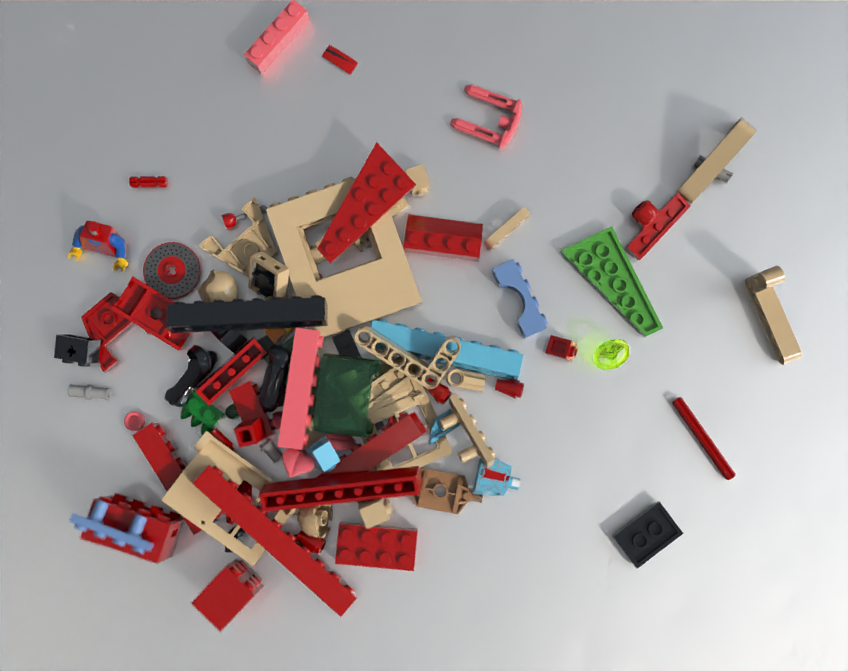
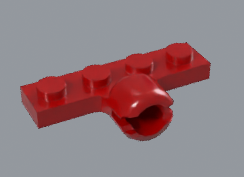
M675 193L660 210L649 200L641 202L632 212V217L640 224L641 230L625 248L637 260H641L691 205L679 193Z

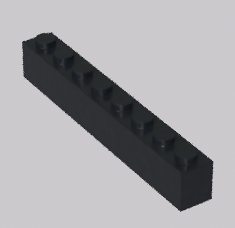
M313 295L310 298L293 296L291 299L273 297L271 300L254 298L250 301L234 299L229 302L214 300L208 303L194 301L193 303L175 302L174 304H167L166 327L171 333L328 326L327 301L325 297Z

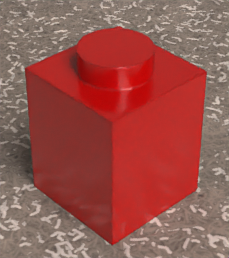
M260 418L242 421L233 429L239 448L258 444L266 436Z

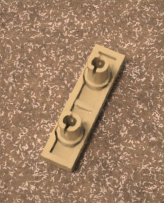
M457 394L450 396L449 404L453 413L440 419V426L443 430H446L459 423L472 442V446L458 452L459 459L462 463H465L479 456L486 468L493 466L494 458L496 457L491 447H487L485 444L486 438L481 430L478 431L475 427L476 421L472 414L468 415L465 410L467 407L462 398L459 399Z

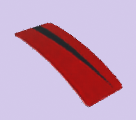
M331 45L322 54L324 59L335 64L350 75L358 65L357 61Z

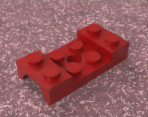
M134 276L131 277L126 289L111 308L116 313L180 351L191 332L171 333L166 327L167 304H174L175 302ZM158 308L161 310L162 315L159 319L151 317L150 312L152 309Z

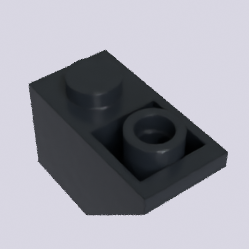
M239 330L211 331L234 354L248 340Z

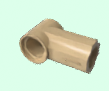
M454 369L447 374L446 381L452 387L483 392L485 375ZM452 373L459 374V383L454 384L451 382L450 377Z

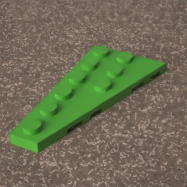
M612 226L560 251L644 337L663 329Z

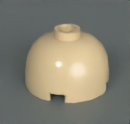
M331 504L300 509L297 514V520L305 534L324 538L329 533L331 527H327L328 520L332 521L333 519Z

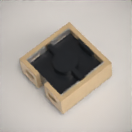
M263 251L250 256L248 288L258 295L262 294L266 300H271L273 297L286 299L289 268Z

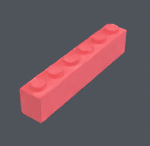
M303 328L295 329L278 447L303 450L304 446L308 445L309 434H306L307 426H311L312 414H309L310 406L313 407L315 395H312L313 387L317 386L318 375H315L316 367L320 366L321 361L318 351L319 348L323 347L324 336H321L320 331Z

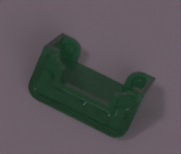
M330 353L323 355L313 421L315 432L368 438L373 433L374 424L368 418L372 379H375L381 373L380 360Z

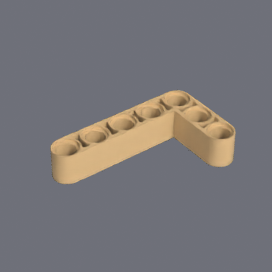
M741 117L733 125L725 138L677 190V193L692 204L757 132L756 128Z
M774 266L746 278L745 285L780 364L784 365L801 358L802 352L773 287L784 282L785 275L779 266Z
M369 326L360 327L355 334V341L359 346L428 389H433L439 384L461 349L460 339L456 336H448L430 363L427 364ZM360 333H368L369 340H362ZM379 342L384 343L386 350H378L376 344ZM449 342H455L458 347L455 350H449L446 345ZM393 354H401L403 360L395 361ZM439 358H443L446 360L447 364L444 366L437 365L436 360ZM417 364L419 370L413 372L410 370L409 365ZM428 374H432L436 377V380L428 382L425 377Z

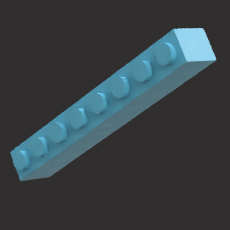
M383 319L373 320L371 325L372 329L419 359L427 361L432 360L443 341L447 338L440 332L428 333L422 328L411 329L400 323L396 325L389 324L388 321ZM458 337L461 342V349L451 366L509 380L518 379L523 354H519V351L513 349L506 351L496 345L485 346L481 342H467ZM379 342L376 344L377 349L386 350L384 343ZM449 342L446 345L449 350H455L458 347L455 342ZM443 358L436 360V363L447 364Z

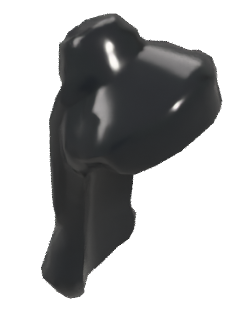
M273 344L268 349L269 363L260 388L261 406L267 412H273L277 407L284 406L286 387L284 379L287 365L291 359V352L277 344Z
M194 345L188 350V369L180 380L165 393L164 399L170 405L182 407L186 404L193 390L211 372L217 362V355L214 351H206L198 345Z

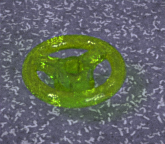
M612 339L602 343L596 349L593 356L595 365L603 370H613L622 366L630 356V346L627 342L620 339ZM624 348L623 357L617 361L618 353ZM599 358H607L611 364H603Z

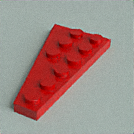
M377 142L317 248L330 264L416 186L415 182Z

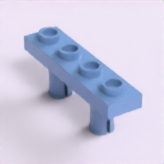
M97 500L90 517L85 518L73 513L69 521L75 523L74 528L84 532H86L87 528L94 531L93 535L103 539L107 535L114 538L113 543L125 546V543L133 545L132 550L144 554L145 550L152 551L154 544L141 539L142 537L140 536L147 521L145 517L136 514L129 531L124 533L103 525V522H101L109 506L108 503Z

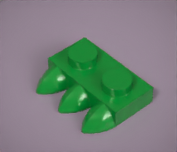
M193 391L186 404L182 406L180 417L181 419H186L193 415L191 427L198 426L203 422L201 435H204L206 431L210 433L225 414L212 404L208 405Z

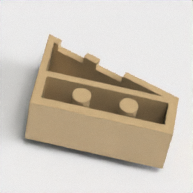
M389 499L357 501L366 529L390 519L393 509Z

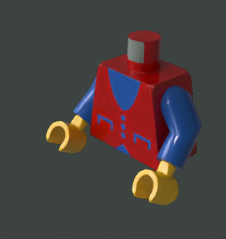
M88 220L85 222V225L76 229L72 242L74 247L68 253L69 259L74 254L77 256L76 261H78L82 255V250L80 249L82 247L85 250L117 257L118 260L113 264L114 271L119 266L121 267V272L127 268L128 262L124 259L126 257L125 240L112 226Z

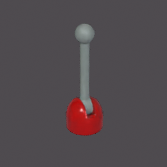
M266 205L260 207L263 213L266 212ZM232 213L222 215L226 229L234 227L238 219L247 217L245 213L238 216Z

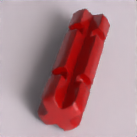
M134 176L129 178V185L132 188H139V186L141 188L167 187L168 182L165 176H158V178L155 176H140V178Z

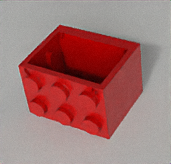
M235 559L225 566L191 602L219 632L264 587L262 584L263 580L257 574H252L248 570V565L242 560L238 561Z

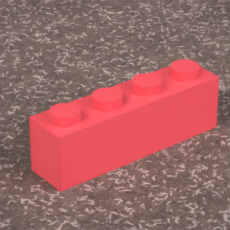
M292 0L244 53L247 63L262 74L310 20L308 11L298 2Z

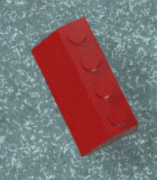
M408 214L403 249L404 252L478 262L483 224Z

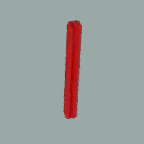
M676 398L672 404L726 480L734 478L736 476L735 472L683 398Z

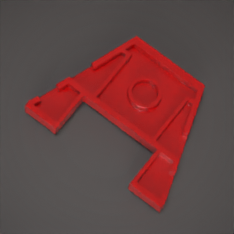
M112 292L81 316L89 338L101 340L99 362L101 370L105 373L119 362L107 348V345L133 324V322L111 309L120 298Z

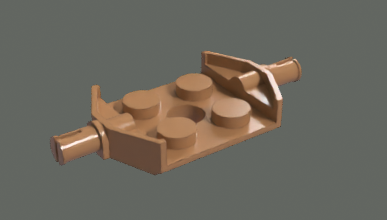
M422 468L420 471L422 479L420 495H412L416 507L459 514L468 501L482 503V499L478 498H483V495L470 492L465 475ZM437 486L445 487L446 494L444 496L438 497L435 494Z

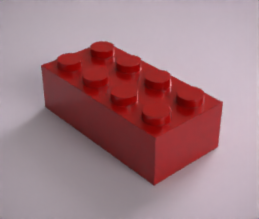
M340 522L335 564L414 571L418 529L375 525L366 529L365 524Z

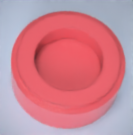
M130 412L125 416L124 424L127 429L138 431L144 427L145 417L140 412Z

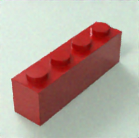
M253 336L196 388L195 392L208 405L212 404L267 354V349Z

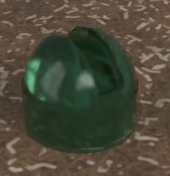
M234 403L226 408L225 414L228 418L237 419L240 417Z

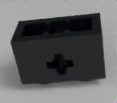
M72 334L56 335L54 358L62 359V363L72 364L78 362V366L89 367L91 363H99L101 340Z

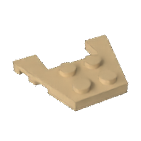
M255 197L241 208L251 219L253 225L224 249L216 238L210 235L198 245L201 249L249 277L250 256L260 251H263L272 258L278 254L262 210Z

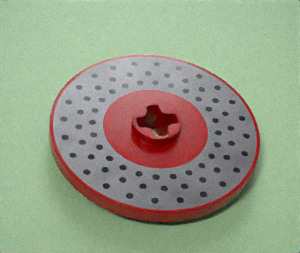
M168 242L155 247L148 254L143 266V276L146 284L169 299H177L189 294L198 284L201 275V265L197 255L186 245L177 242ZM169 267L175 268L176 273L174 275L168 274L170 272Z

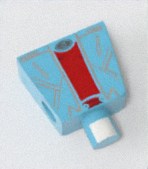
M480 458L472 494L504 496L508 488L519 489L520 479L510 476L512 470L510 465L495 459L494 465L486 468Z

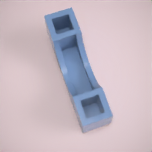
M511 259L493 268L491 272L499 288L511 289L522 299L523 312L516 323L523 338L526 339L547 328L546 324H548L547 319L543 313L540 314L537 308L539 303L536 297H532L529 292L531 287L527 279L524 280L521 275L523 271L518 262L515 263L514 259Z

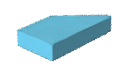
M451 409L433 419L429 444H432L460 426L457 423L446 430H443L440 426L439 420L453 413Z

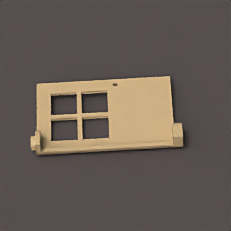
M399 356V357L395 358L394 360H395V361H401V360H403V357H402V356ZM386 362L359 374H356L354 369L334 379L337 386L341 389L364 444L367 443L366 439L374 433L377 436L379 435L374 424L394 415L398 422L399 413L419 405L427 423L424 427L426 429L429 428L430 432L433 419L437 417L424 386L413 379L407 381L360 416L356 414L347 400L393 368ZM444 435L435 441L437 447L417 456L412 443H410L408 447L413 456L412 459L393 467L390 459L387 458L374 468L376 471L419 466L421 468L453 452Z
M206 431L194 446L198 453L161 501L254 566L265 549L257 542L250 549L234 538L240 529L239 525L229 534L213 523L221 509L192 483L209 465L211 467L217 466L223 472L221 476L226 481L230 478L238 487L245 480L261 491L265 483L275 481ZM259 496L253 503L255 507L260 501ZM301 508L279 510L274 519L283 526L292 514L296 516Z

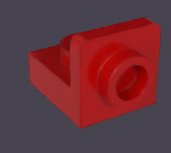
M551 335L545 353L572 362L573 358L577 355L578 348L577 344L572 340Z

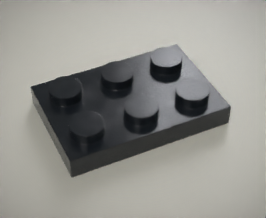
M658 501L612 537L635 568L638 569L684 533Z

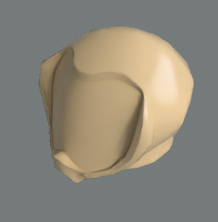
M211 270L208 278L197 288L201 300L205 303L213 302L214 300L229 302L238 297V286L234 278L225 271Z

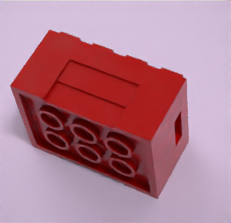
M115 493L114 496H100L93 499L87 517H90L97 500L109 504L101 521L103 525L124 533L129 531L136 514L145 517L147 521L140 536L142 537L141 539L153 543L154 546L151 552L145 550L144 554L132 550L133 545L125 543V546L118 545L112 542L114 538L107 535L105 539L93 535L94 531L88 528L86 532L82 531L80 539L156 564L173 556L185 521L181 518V514L170 511L168 514L162 512L163 508L152 505L150 508L144 506L145 502L136 499L128 501L126 500L127 496Z

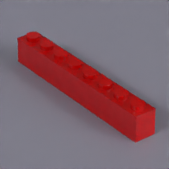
M419 466L280 481L265 483L259 492L262 510L266 512L420 495L422 479Z

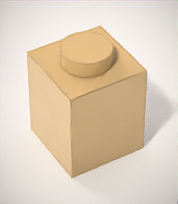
M424 164L406 169V174L416 184L411 190L412 195L422 196L427 194L430 190V183Z

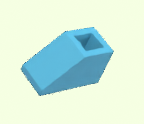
M323 438L306 449L307 454L315 462L314 468L323 472L334 469L336 467L335 464L340 461L331 443Z

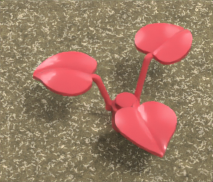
M283 411L272 414V422L278 430L281 427ZM331 429L326 433L327 438L325 440H328L335 450L347 451L358 445L356 440L344 430ZM289 448L283 452V464L290 478L297 474L309 472L314 468L315 462L307 454L306 449Z

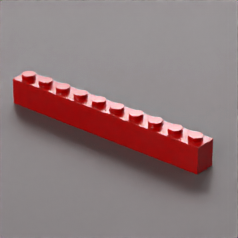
M209 465L192 484L335 613L342 617L357 599L353 595L355 591L349 585L345 584L343 586L338 582L341 578L333 571L328 573L324 569L326 565L319 558L314 560L310 556L311 551L304 545L298 546L295 543L297 539L290 532L285 534L280 529L282 525L277 520L267 518L265 516L267 511L263 512L260 505L256 508L251 503L253 499L247 493L243 492L241 494L237 491L238 485L230 478L226 481L221 476L223 472L217 466L211 467Z

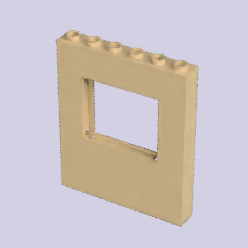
M353 177L345 178L342 180L343 183L337 185L335 183L325 185L324 189L317 191V189L310 190L302 197H290L288 202L282 204L280 202L269 205L270 208L266 209L286 267L289 268V277L296 296L310 298L313 295L325 297L327 301L328 326L307 327L310 330L320 331L321 336H324V338L422 303L390 210L367 230L377 259L320 278L303 229L334 219L356 180Z

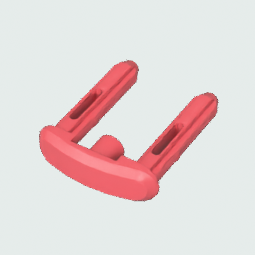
M466 85L464 91L469 96L512 111L513 114L511 118L502 115L499 120L498 126L506 129L504 134H499L459 118L452 119L450 121L451 126L456 130L499 146V149L505 148L518 128L522 111L521 100L515 101L475 85Z

